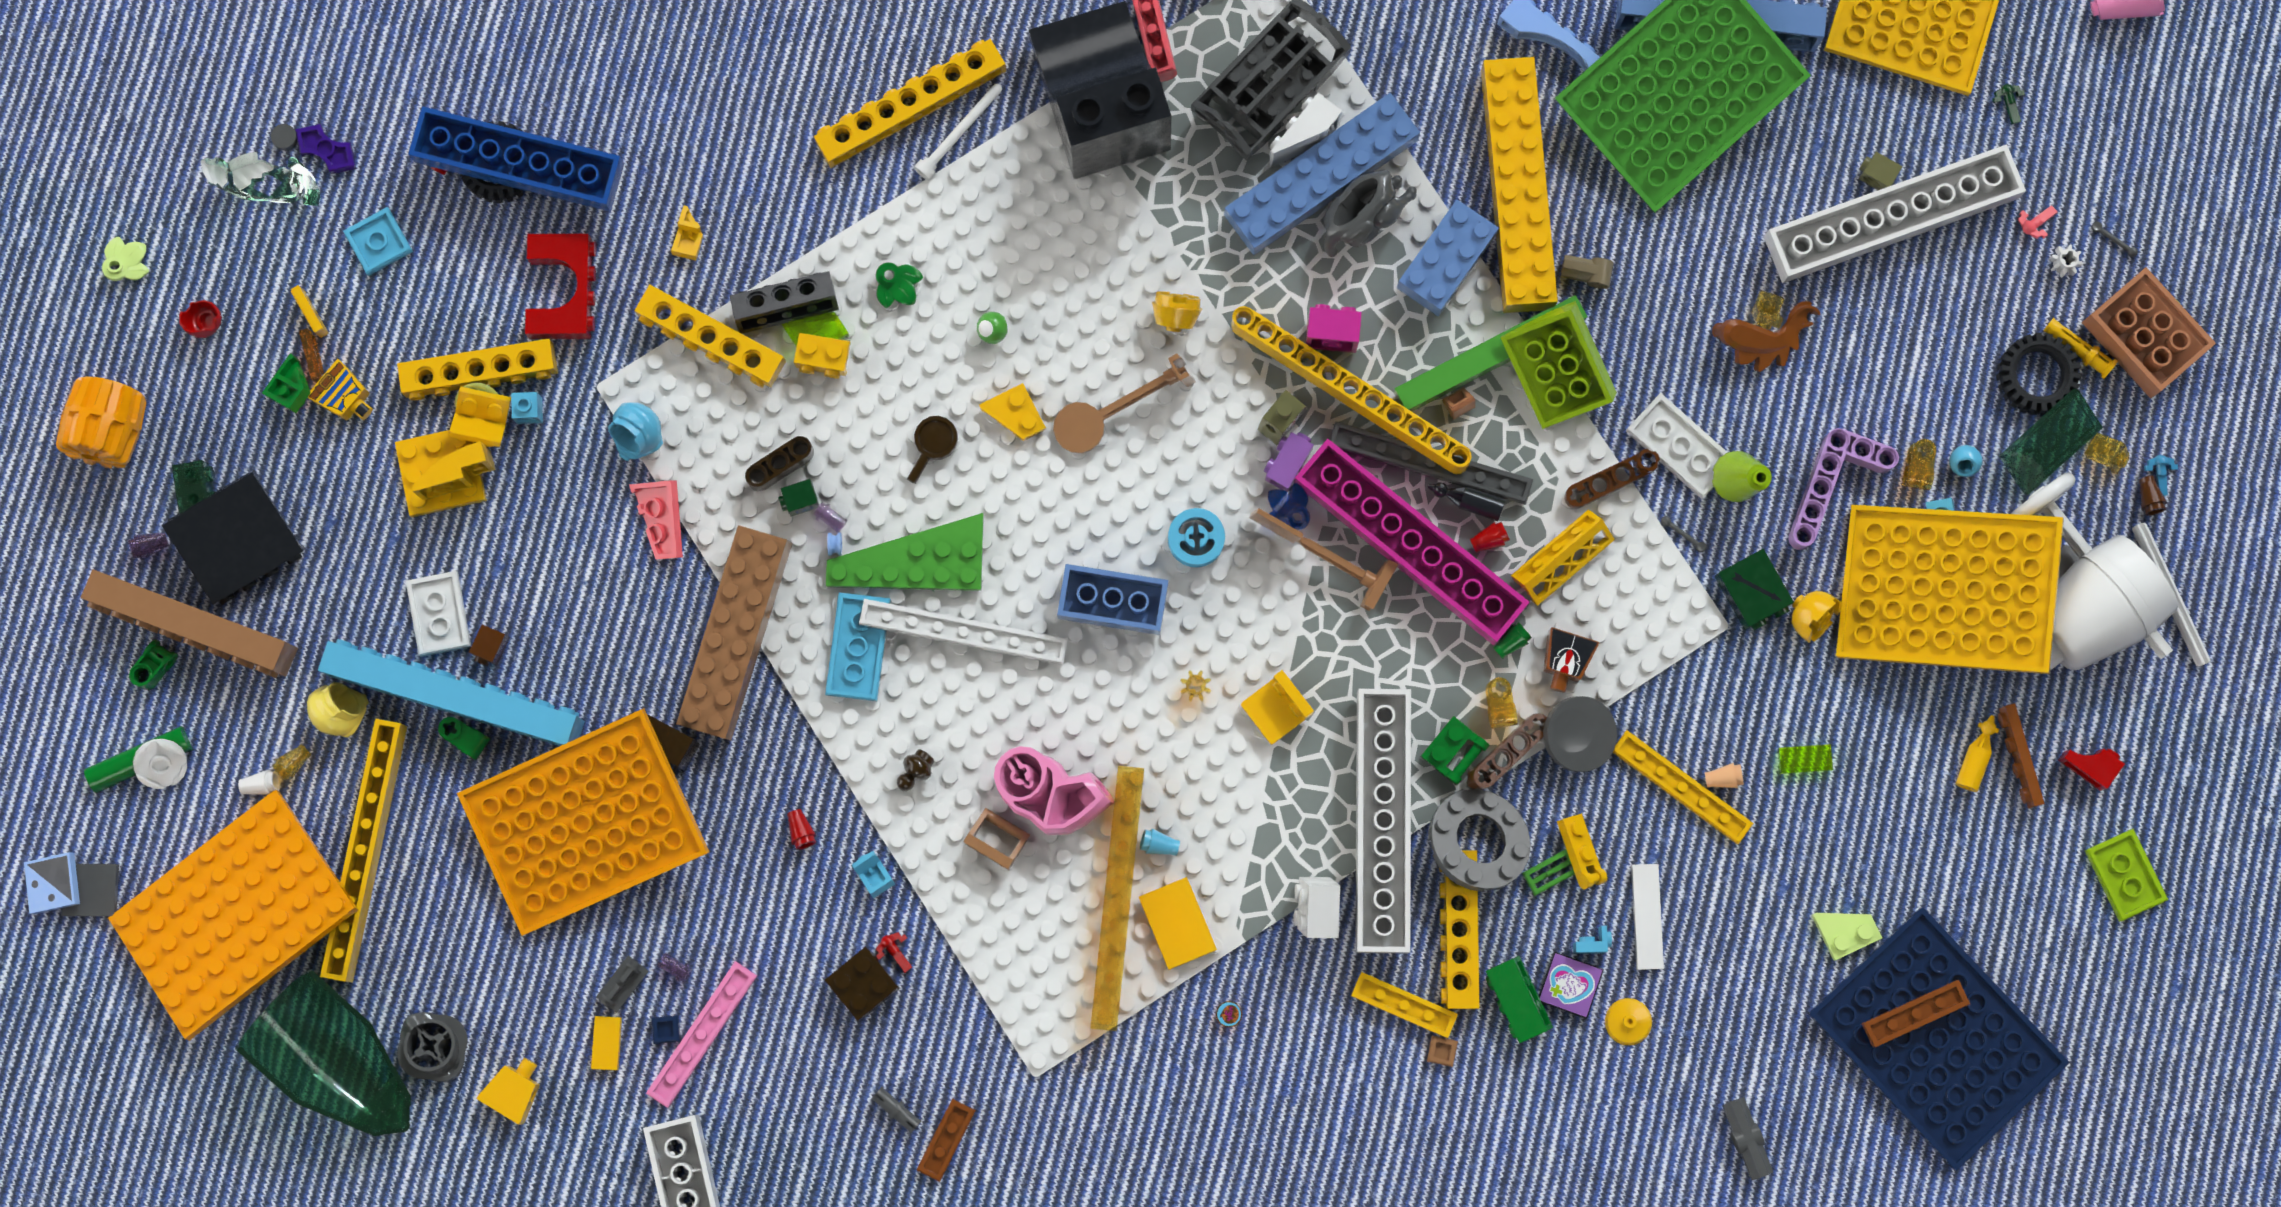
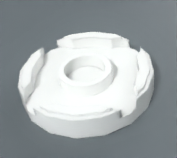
M153 739L144 743L136 751L133 767L136 777L144 785L155 789H164V787L176 785L184 777L187 770V758L182 747L174 741Z

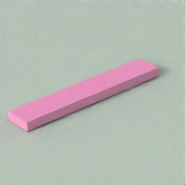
M737 961L734 962L646 1094L665 1107H670L757 978L756 974Z

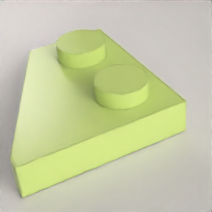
M1812 914V918L1833 961L1882 939L1871 914Z

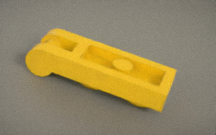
M1582 813L1557 821L1579 886L1582 889H1588L1593 887L1594 884H1604L1607 881V873L1599 864Z

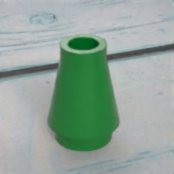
M1518 622L1516 625L1509 627L1493 648L1504 659L1507 655L1528 645V641L1532 637Z

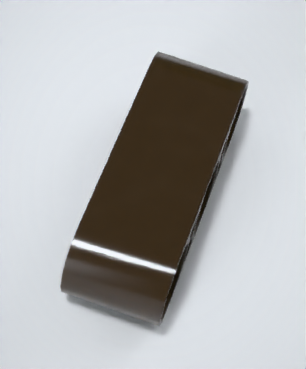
M797 436L752 464L745 472V479L749 486L755 491L766 490L809 462L814 455L811 442L806 437ZM800 444L808 446V450L804 455L795 454V449ZM783 458L786 460L784 468H773L776 459ZM757 472L764 473V480L761 483L752 482V476Z

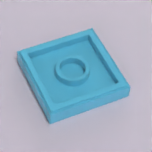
M389 207L380 210L343 231L368 276L413 252Z

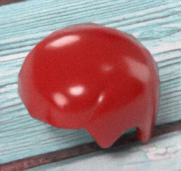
M206 300L190 302L189 308L184 312L181 311L179 314V324L183 330L199 339L208 338L213 335L220 327L222 321L221 311L218 307Z

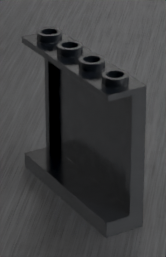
M255 470L243 475L161 525L212 604L219 601L222 605L234 598L233 593L240 588L246 591L255 586L257 578L263 575L268 578L280 570L278 568L279 565L286 561L289 565L302 558L300 553L305 549L303 545H300L259 481L260 477Z

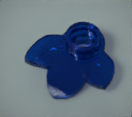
M1294 483L1290 487L1289 492L1281 489L1268 491V501L1273 510L1269 513L1270 515L1296 530H1302L1307 527L1310 522V513L1306 508L1308 495L1301 485ZM1294 513L1301 514L1302 520H1295Z

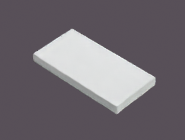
M1660 393L1626 429V432L1645 449L1656 451L1660 458L1659 462L1697 496L1703 499L1713 488V467L1717 460L1726 454L1727 451Z

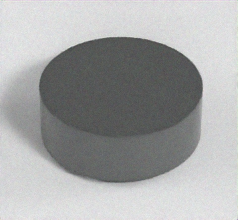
M288 124L277 125L271 132V141L280 150H291L298 142L295 129Z

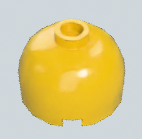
M1813 591L1806 596H1798L1792 604L1794 608L1792 625L1795 631L1808 643L1811 640L1816 641L1832 625L1833 622L1830 619L1833 613L1838 616L1842 608V602L1833 595L1823 591Z

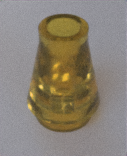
M300 744L298 747L275 759L276 762L272 765V768L284 781L289 778L293 779L305 761L311 756V753Z

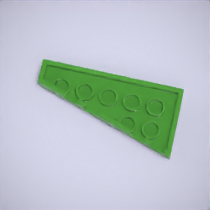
M977 514L827 560L826 587L981 591L984 514Z

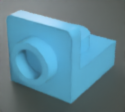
M1607 926L1598 927L1599 941H1595V937H1579L1580 942L1573 943V954L1608 952V947H1612L1611 931L1607 932Z

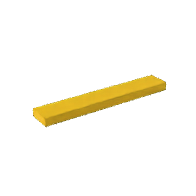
M1628 730L1624 732L1616 743L1613 754L1738 845L1754 824Z

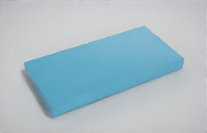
M839 592L826 696L878 701L887 630L861 626L859 621L864 599L890 604V598Z

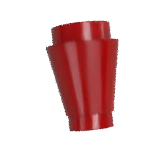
M1501 521L1497 524L1495 522L1471 538L1470 541L1477 553L1504 546L1505 542L1510 541Z
M796 809L789 812L787 817L792 845H795L797 850L813 846L816 843V834L802 810Z

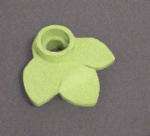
M115 237L106 245L104 250L106 260L102 264V271L109 280L120 281L123 278L138 280L149 273V269L141 263L146 254V245L144 243L130 242L125 245L120 237ZM119 265L118 269H111L112 266Z

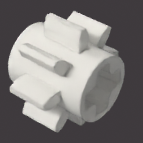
M2071 244L2065 250L2061 246L2055 249L2057 255H2052L2049 258L2053 262L2051 271L2056 270L2059 272L2061 278L2067 272L2074 276L2077 273L2075 267L2083 265V262L2079 261L2081 251L2076 252L2073 250Z

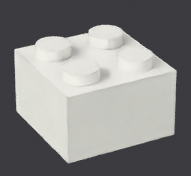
M1299 877V884L1295 885V899L1298 900V910L1294 911V925L1307 938H1339L1340 885L1330 877Z

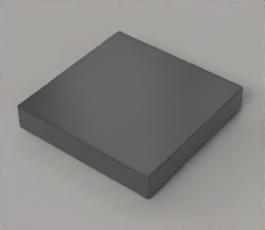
M76 864L80 904L62 908V916H112L117 911L119 864Z

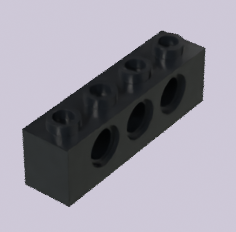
M829 271L730 295L734 320L741 334L839 310Z

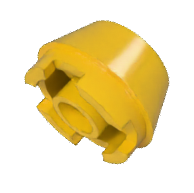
M1157 291L1155 301H1152L1156 324L1165 326L1167 331L1181 332L1182 329H1193L1202 311L1200 307L1201 299L1198 296L1189 294H1170V292Z

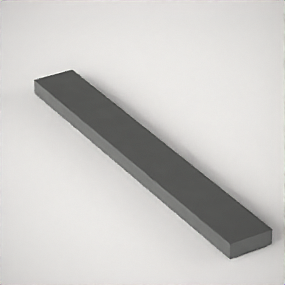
M1335 421L1330 441L1344 452L1462 487H1469L1524 505L1527 503L1533 482L1531 478L1470 461L1464 473L1453 474L1401 440ZM1452 457L1453 461L1457 464L1465 463L1463 458Z

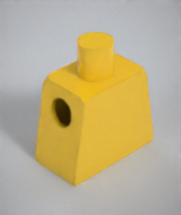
M525 1057L517 1070L505 1065L476 1099L518 1125H523L540 1084L530 1079L538 1065Z

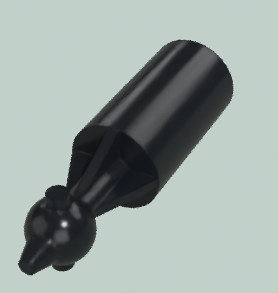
M1442 482L1428 485V488L1433 491L1436 497L1442 498L1447 496L1459 509L1497 522L1505 504V499L1469 487L1448 489L1447 485Z

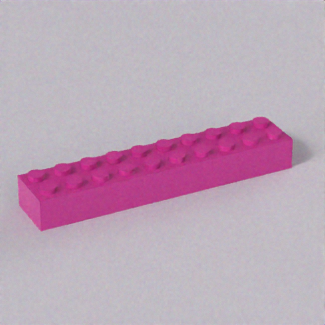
M1328 438L1294 479L1295 485L1386 559L1397 563V568L1493 646L1529 604L1527 599Z

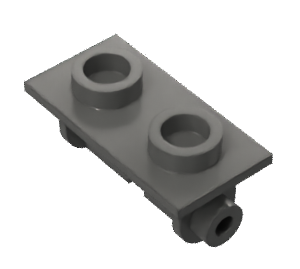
M628 955L596 998L603 1005L617 1013L649 971Z

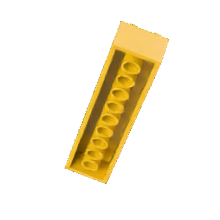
M1535 58L1484 60L1481 67V80L1495 225L1499 227L1496 234L1503 313L1545 311L1555 306L1558 298Z

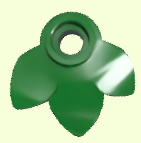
M890 262L881 264L875 274L879 284L876 296L880 304L888 308L896 300L904 305H914L916 302V291L913 284L923 279L921 272L909 264L901 266ZM887 270L893 273L891 280H887L884 276Z

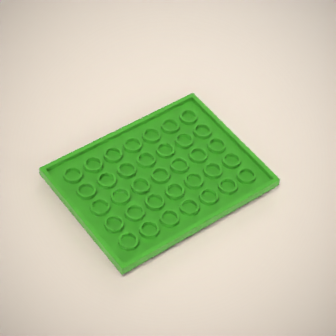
M1664 0L1554 99L1655 213L1811 75L1746 0Z

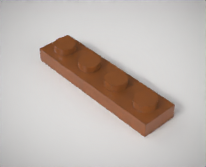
M2016 704L1999 708L1998 721L2001 728H2005L2007 735L2005 745L2007 751L2012 753L2015 762L2012 764L2015 777L2020 779L2022 786L2020 789L2021 799L2024 804L2027 803L2028 808L2045 804Z
M1955 980L1861 1024L1874 1048L1965 1007L1970 1002L1960 981Z

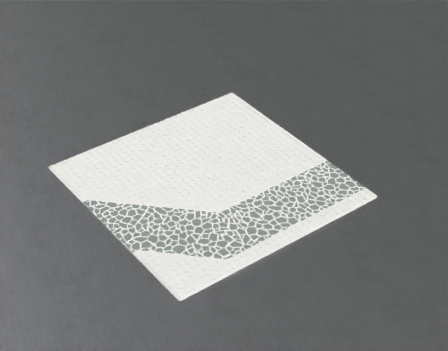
M1212 0L1166 29L1177 70V75L1173 79L1161 82L1172 116L1170 151L1074 179L1049 102L941 169L929 181L925 179L749 289L748 291L827 271L830 272L839 310L743 334L784 356L786 363L772 388L766 385L763 388L755 385L750 381V376L744 373L739 376L727 369L728 365L722 361H719L718 364L712 362L705 357V352L697 349L696 352L688 349L683 345L684 341L677 337L674 340H667L597 385V390L613 415L622 403H641L652 409L661 422L663 444L659 450L641 457L656 482L677 480L680 521L719 582L721 581L738 525L787 539L793 543L761 648L1034 1077L1042 1075L1298 908V900L1295 899V885L1299 884V877H1330L1337 883L1356 871L1358 689H1411V834L1430 823L1437 808L1447 798L1457 792L1471 789L1466 783L1468 771L1476 767L1529 716L1540 713L1547 717L1556 704L1566 698L1575 696L1591 697L1608 707L1728 629V622L1634 483L1578 509L1571 508L1565 503L1564 495L1571 485L1619 463V461L1586 413L1542 429L1511 361L1413 411L1422 419L1466 446L1471 452V461L1533 479L1526 505L1505 499L1498 522L1459 509L1447 496L1442 498L1436 497L1433 491L1428 488L1429 484H1436L1438 482L1445 483L1448 489L1463 488L1462 486L1350 453L1347 454L1529 601V604L1511 624L1514 626L1519 622L1532 638L1528 641V645L1502 659L1490 642L1399 568L1395 569L1374 609L1367 611L1360 607L1368 588L1360 584V580L1304 549L1298 542L1291 543L1249 518L1251 513L1260 508L1303 533L1304 538L1313 540L1364 571L1369 570L1377 574L1380 567L1388 559L1295 485L1294 482L1288 493L1265 481L1267 473L1264 472V469L1271 458L1274 460L1277 458L1280 451L1276 450L1278 445L1276 446L1257 429L1266 412L1282 393L1287 390L1308 408L1285 436L1288 438L1291 432L1296 435L1300 432L1311 439L1310 443L1314 444L1313 450L1303 467L1327 438L1330 440L1335 421L1391 438H1398L1236 335L1232 331L1231 320L1234 310L1238 307L1246 306L1304 343H1306L1310 307H1315L1317 304L1329 305L1330 309L1341 310V307L1356 308V311L1362 312L1359 344L1356 353L1327 350L1316 351L1399 404L1401 403L1394 394V388L1524 322L1518 312L1503 313L1501 287L1481 257L1439 317L1397 289L1400 278L1449 211L1408 149L1374 172L1387 170L1391 173L1392 178L1396 175L1401 176L1402 187L1395 189L1396 197H1400L1409 187L1413 186L1417 189L1416 198L1403 208L1401 215L1394 224L1380 229L1374 239L1359 248L1339 241L1335 245V248L1338 250L1336 256L1330 257L1325 252L1324 239L1326 227L1324 226L1323 219L1332 201L1254 256L1224 216L1226 206L1297 158L1294 157L1271 167L1269 165L1270 156L1268 154L1271 151L1269 147L1277 136L1282 138L1287 131L1285 127L1293 116L1299 117L1303 111L1301 107L1309 97L1314 98L1319 93L1342 110L1338 128L1376 103L1345 58L1316 92L1312 90L1282 121L1281 128L1247 161L1237 153L1219 132L1191 111V104L1291 0ZM1300 17L1288 23L1293 29L1298 25L1304 30V36L1306 38L1310 36L1316 41L1315 48L1332 62L1335 49L1328 39L1316 28ZM1270 69L1263 77L1271 82L1272 79L1269 77L1275 71ZM1211 99L1209 107L1216 110L1222 116L1223 121H1228L1248 145L1257 141L1255 137ZM887 262L894 263L897 266L909 264L921 272L923 279L913 284L916 291V302L914 305H904L896 300L888 308L880 304L876 296L879 284L875 274L881 264ZM887 270L884 276L887 280H891L893 273ZM1157 291L1170 292V294H1189L1198 296L1201 299L1200 307L1202 311L1193 329H1182L1181 332L1167 331L1165 326L1156 324L1152 301H1155ZM731 301L708 315L738 331ZM998 312L1005 317L1008 333L1001 342L989 344L979 337L976 331L977 322L984 313ZM1243 317L1237 319V322L1241 325L1250 323L1248 319ZM691 325L690 327H688L687 329H685V330H683V331H684V332L690 331V330L692 329L693 325ZM1261 331L1258 333V335L1263 339H1268L1271 337V335L1266 331ZM713 333L706 334L703 342L706 344L712 343L716 335ZM799 333L850 341L851 345L846 366L847 375H840L839 379L824 376L823 372L815 371L814 374L799 372V368H796L794 364ZM735 345L728 346L725 354L728 356L736 354L738 347ZM1288 345L1279 347L1285 353L1292 351V348ZM1175 354H1178L1185 361L1187 372L1196 381V383L1189 387H1186L1181 381L1171 386L1168 384L1105 419L1104 435L1100 443L1091 451L1072 453L1064 449L1056 440L1053 431L1054 420L1059 411L1066 405L1081 402L1100 410L1162 376L1164 371L1172 368L1168 358ZM752 357L749 359L747 366L750 368L757 367L760 363V358ZM1310 359L1301 360L1304 366H1312L1314 364ZM1330 372L1322 374L1326 380L1335 379V376ZM1023 383L1046 430L1023 441L986 412L984 413L980 409L979 404ZM1352 386L1344 388L1348 394H1355L1357 392ZM1465 388L1475 398V408L1453 420L1442 400L1459 389ZM1374 400L1365 402L1370 408L1378 407L1377 402ZM1396 414L1387 415L1388 419L1392 422L1400 420ZM930 416L945 417L954 424L957 430L958 443L956 449L950 456L942 460L930 459L916 484L908 481L907 478L921 455L915 445L914 438L917 426L922 420ZM1418 428L1409 429V432L1414 436L1422 434ZM797 436L806 437L811 442L814 455L809 462L766 490L755 491L749 486L745 479V472L752 464ZM1437 441L1430 443L1433 449H1443L1442 444ZM805 444L798 445L795 449V454L804 455L808 450V446ZM783 458L776 459L773 468H784L786 460ZM1623 468L1616 470L1615 475L1618 480L1627 481L1629 479ZM757 472L752 476L753 483H761L764 480V473ZM810 479L820 507L792 517L788 510L783 512L778 498L783 496L780 488ZM1595 479L1592 483L1595 491L1603 492L1606 490L1607 485L1603 479ZM1584 484L1586 489L1580 493L1572 490L1573 494L1570 499H1576L1578 503L1581 502L1580 498L1589 493L1587 484ZM1192 508L1205 509L1215 514L1221 521L1225 531V542L1221 554L1214 562L1203 567L1183 565L1174 558L1168 546V532L1172 521L1181 512ZM1589 509L1603 519L1615 540L1538 606L1535 605L1525 589L1518 585L1511 575ZM977 514H984L981 591L826 587L827 560L839 557L837 553H833L832 556L828 555V533H832V535H837L838 532L842 533V555ZM1199 520L1189 521L1179 530L1180 534H1185L1187 529L1193 526V537L1189 539L1194 540L1195 550H1190L1186 544H1181L1180 547L1186 553L1194 556L1206 554L1214 545L1213 542H1207L1206 546L1199 550V542L1203 536L1200 537L1198 535V525L1203 526L1208 532L1213 531L1207 523ZM1502 521L1510 541L1505 542L1504 546L1476 553L1470 539L1495 522L1497 524ZM1602 531L1594 536L1592 544H1597L1605 537ZM1584 549L1576 551L1573 560H1578L1582 557ZM1065 564L1168 580L1160 635L1058 619L1057 613ZM1560 565L1555 569L1554 577H1558L1563 573L1564 565ZM1540 582L1533 588L1536 595L1543 590L1545 582ZM839 592L890 598V604L1068 639L1063 665L887 631L878 701L825 695ZM1551 627L1599 642L1583 677L1579 682L1569 680L1565 693L1550 689L1554 675L1543 671L1547 635ZM1283 670L1314 712L1313 715L1271 745L1241 707V703L1270 682L1274 675ZM1453 716L1490 745L1485 752L1482 751L1461 776L1462 781L1457 786L1420 757ZM1540 721L1534 722V727L1526 732L1530 735L1536 730H1541L1539 726L1542 723ZM1515 736L1513 739L1514 747L1522 750L1525 747V740L1521 736ZM1544 737L1508 771L1544 749ZM1467 740L1446 767L1453 771L1474 744ZM1020 746L1031 747L1059 762L1068 776L1089 772L1094 774L1107 788L1113 797L1114 803L1086 826L1072 834L1047 835L1031 820L1014 813L1004 802L995 784V766L1000 757L1010 749ZM918 749L927 752L935 761L931 766L932 774L927 780L914 779L915 784L911 790H900L897 786V779L901 774L907 773L903 765L904 758L915 754ZM1497 753L1495 756L1496 764L1504 767L1507 764V757L1503 753ZM1478 772L1480 774V778L1478 780L1479 782H1483L1484 776L1482 773ZM985 808L1031 834L1010 870H1007L963 842ZM987 820L983 822L975 836L1008 857L1020 841ZM1154 829L1175 840H1179L1180 846L1177 855L1145 854V851L1140 850V842L1144 830ZM1187 877L1217 950L1168 970L1139 896Z

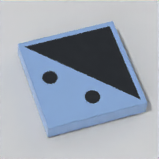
M68 852L24 862L29 914H38L80 904L74 853Z

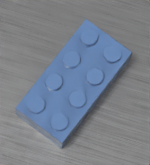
M1456 200L1400 278L1397 289L1439 317L1495 238L1499 227L1459 200Z
M1065 564L1057 617L1061 620L1160 635L1168 580Z

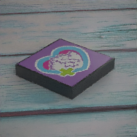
M1554 951L1538 996L1543 1004L1587 1019L1604 969Z

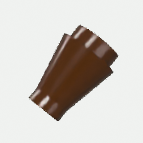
M2146 476L2139 479L2141 510L2145 511L2147 516L2157 515L2166 511L2165 505L2167 501L2159 489L2154 476Z

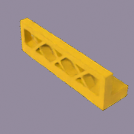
M1588 509L1511 576L1518 585L1525 589L1532 602L1538 606L1615 539L1603 519ZM1602 531L1605 537L1597 544H1592L1594 536ZM1579 549H1584L1582 557L1578 560H1573L1575 552ZM1560 565H1564L1563 573L1558 577H1554L1555 569ZM1540 582H1545L1543 590L1536 595L1533 588Z

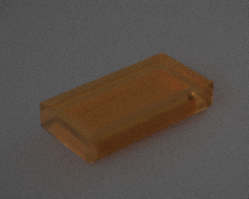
M306 328L299 330L310 378L317 383L325 373L315 334Z

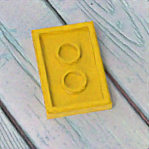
M1187 877L1139 896L1168 970L1217 950Z

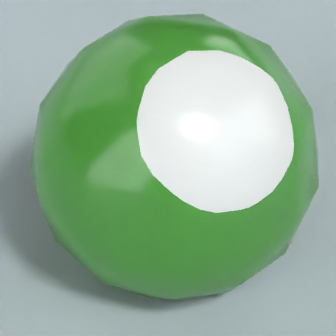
M987 312L979 318L976 331L983 341L989 344H996L1006 337L1008 333L1007 322L1000 313Z

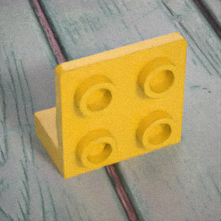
M460 386L449 437L462 442L481 441L487 447H500L507 423L511 397Z
M1283 670L1274 675L1270 682L1241 703V707L1271 745L1313 715L1314 712Z

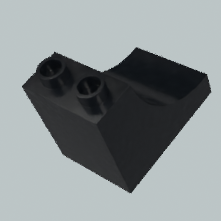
M1126 1L1028 30L1031 46L1074 179L1171 150L1172 116L1157 69L1156 67L1151 68L1144 54Z

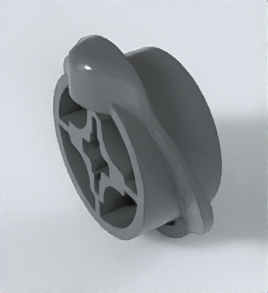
M428 1012L409 1015L401 1029L397 1052L401 1068L408 1075L417 1079L444 1082L457 1078L462 1071L465 1061V1051L468 1042L467 1032L461 1022L448 1015H437ZM444 1027L447 1031L443 1034L438 1033L432 1036L426 1029ZM419 1037L420 1046L414 1051L416 1039ZM428 1040H430V1041L436 1043V1044L434 1045V1048H435V1052H436L437 1054H435V1053H433L432 1051H430V1049H431L430 1044H431V1043H430ZM449 1043H451L450 1053L448 1057H446L445 1048ZM430 1058H434L439 1063V1065L430 1068L419 1065L422 1060L426 1061Z

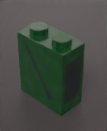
M1764 548L1718 572L1714 576L1744 630L1752 627L1755 631L1767 624L1765 619L1775 615L1777 619L1790 612L1788 607L1794 603Z

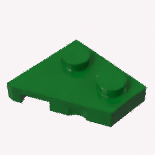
M290 353L262 392L267 398L294 413H297L304 405L311 393L299 359Z

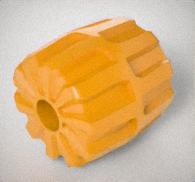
M91 376L77 378L73 383L62 411L56 441L57 449L72 459H83L84 463L89 465L99 463L103 467L110 469L112 466L125 468L131 459L141 433L146 407L145 396L136 389L113 380Z

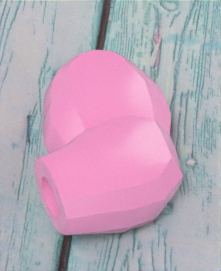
M1020 746L1010 749L1000 757L995 766L994 780L1004 802L1014 813L1031 820L1047 835L1072 834L1086 826L1114 803L1113 797L1107 788L1094 774L1089 772L1068 776L1059 762L1031 747Z

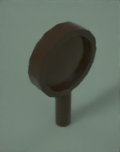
M930 416L922 420L917 426L914 438L915 445L921 455L907 478L908 481L916 484L930 459L942 460L950 456L956 449L958 443L957 430L954 424L945 417Z

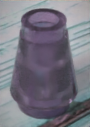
M165 532L133 535L134 538L128 539L134 559L141 558L142 560L165 547H169Z

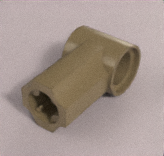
M1565 255L1560 277L1587 282V285L1594 288L1608 289L1610 287L1614 262L1605 258L1586 259Z

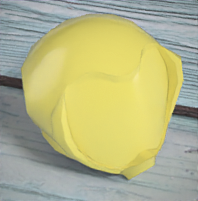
M333 682L329 686L319 687L309 695L307 713L312 724L320 732L348 738L359 727L369 701L365 694L348 688L340 682Z

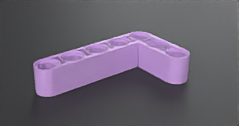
M1837 428L1830 431L1822 441L1789 533L1788 540L1790 545L1796 550H1804L1814 543L1844 460L1883 474L1889 472L1899 462L1898 452L1888 445L1844 429ZM1831 437H1838L1842 442V446L1839 448L1833 446ZM1855 446L1864 447L1866 456L1857 455ZM1881 454L1889 457L1890 465H1883L1880 462L1879 457ZM1822 461H1830L1833 464V471L1825 470ZM1814 484H1821L1825 489V494H1817L1814 491ZM1807 507H1811L1816 511L1815 519L1807 517L1805 513ZM1798 531H1803L1807 534L1808 541L1806 543L1798 540Z

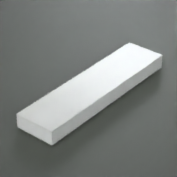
M1631 865L1636 970L1664 969L1659 865Z

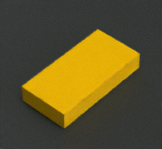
M299 285L292 288L291 293L313 332L321 338L329 334L306 292Z
M595 1016L591 1069L619 1070L622 1017Z

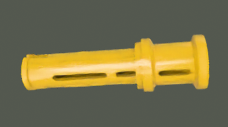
M2055 318L2043 330L2048 334H2052V337L2055 339L2058 337L2063 339L2061 342L2063 345L2068 343L2072 347L2069 350L2076 352L2083 359V364L2094 368L2101 374L2103 379L2106 378L2118 362V360H2112L2102 353L2099 346L2094 345L2092 347L2060 324Z

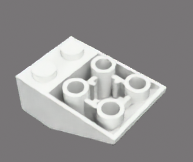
M1319 93L1314 98L1309 97L1302 105L1301 109L1303 111L1299 117L1293 116L1286 125L1285 129L1287 131L1282 138L1277 136L1270 145L1271 151L1268 154L1270 156L1269 165L1274 167L1297 157L1333 133L1340 125L1342 110Z

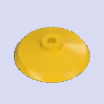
M1624 998L1614 1002L1609 1007L1605 1016V1027L1609 1036L1617 1043L1628 1046L1636 1045L1645 1040L1649 1035L1652 1027V1017L1648 1008L1642 1002L1632 998Z

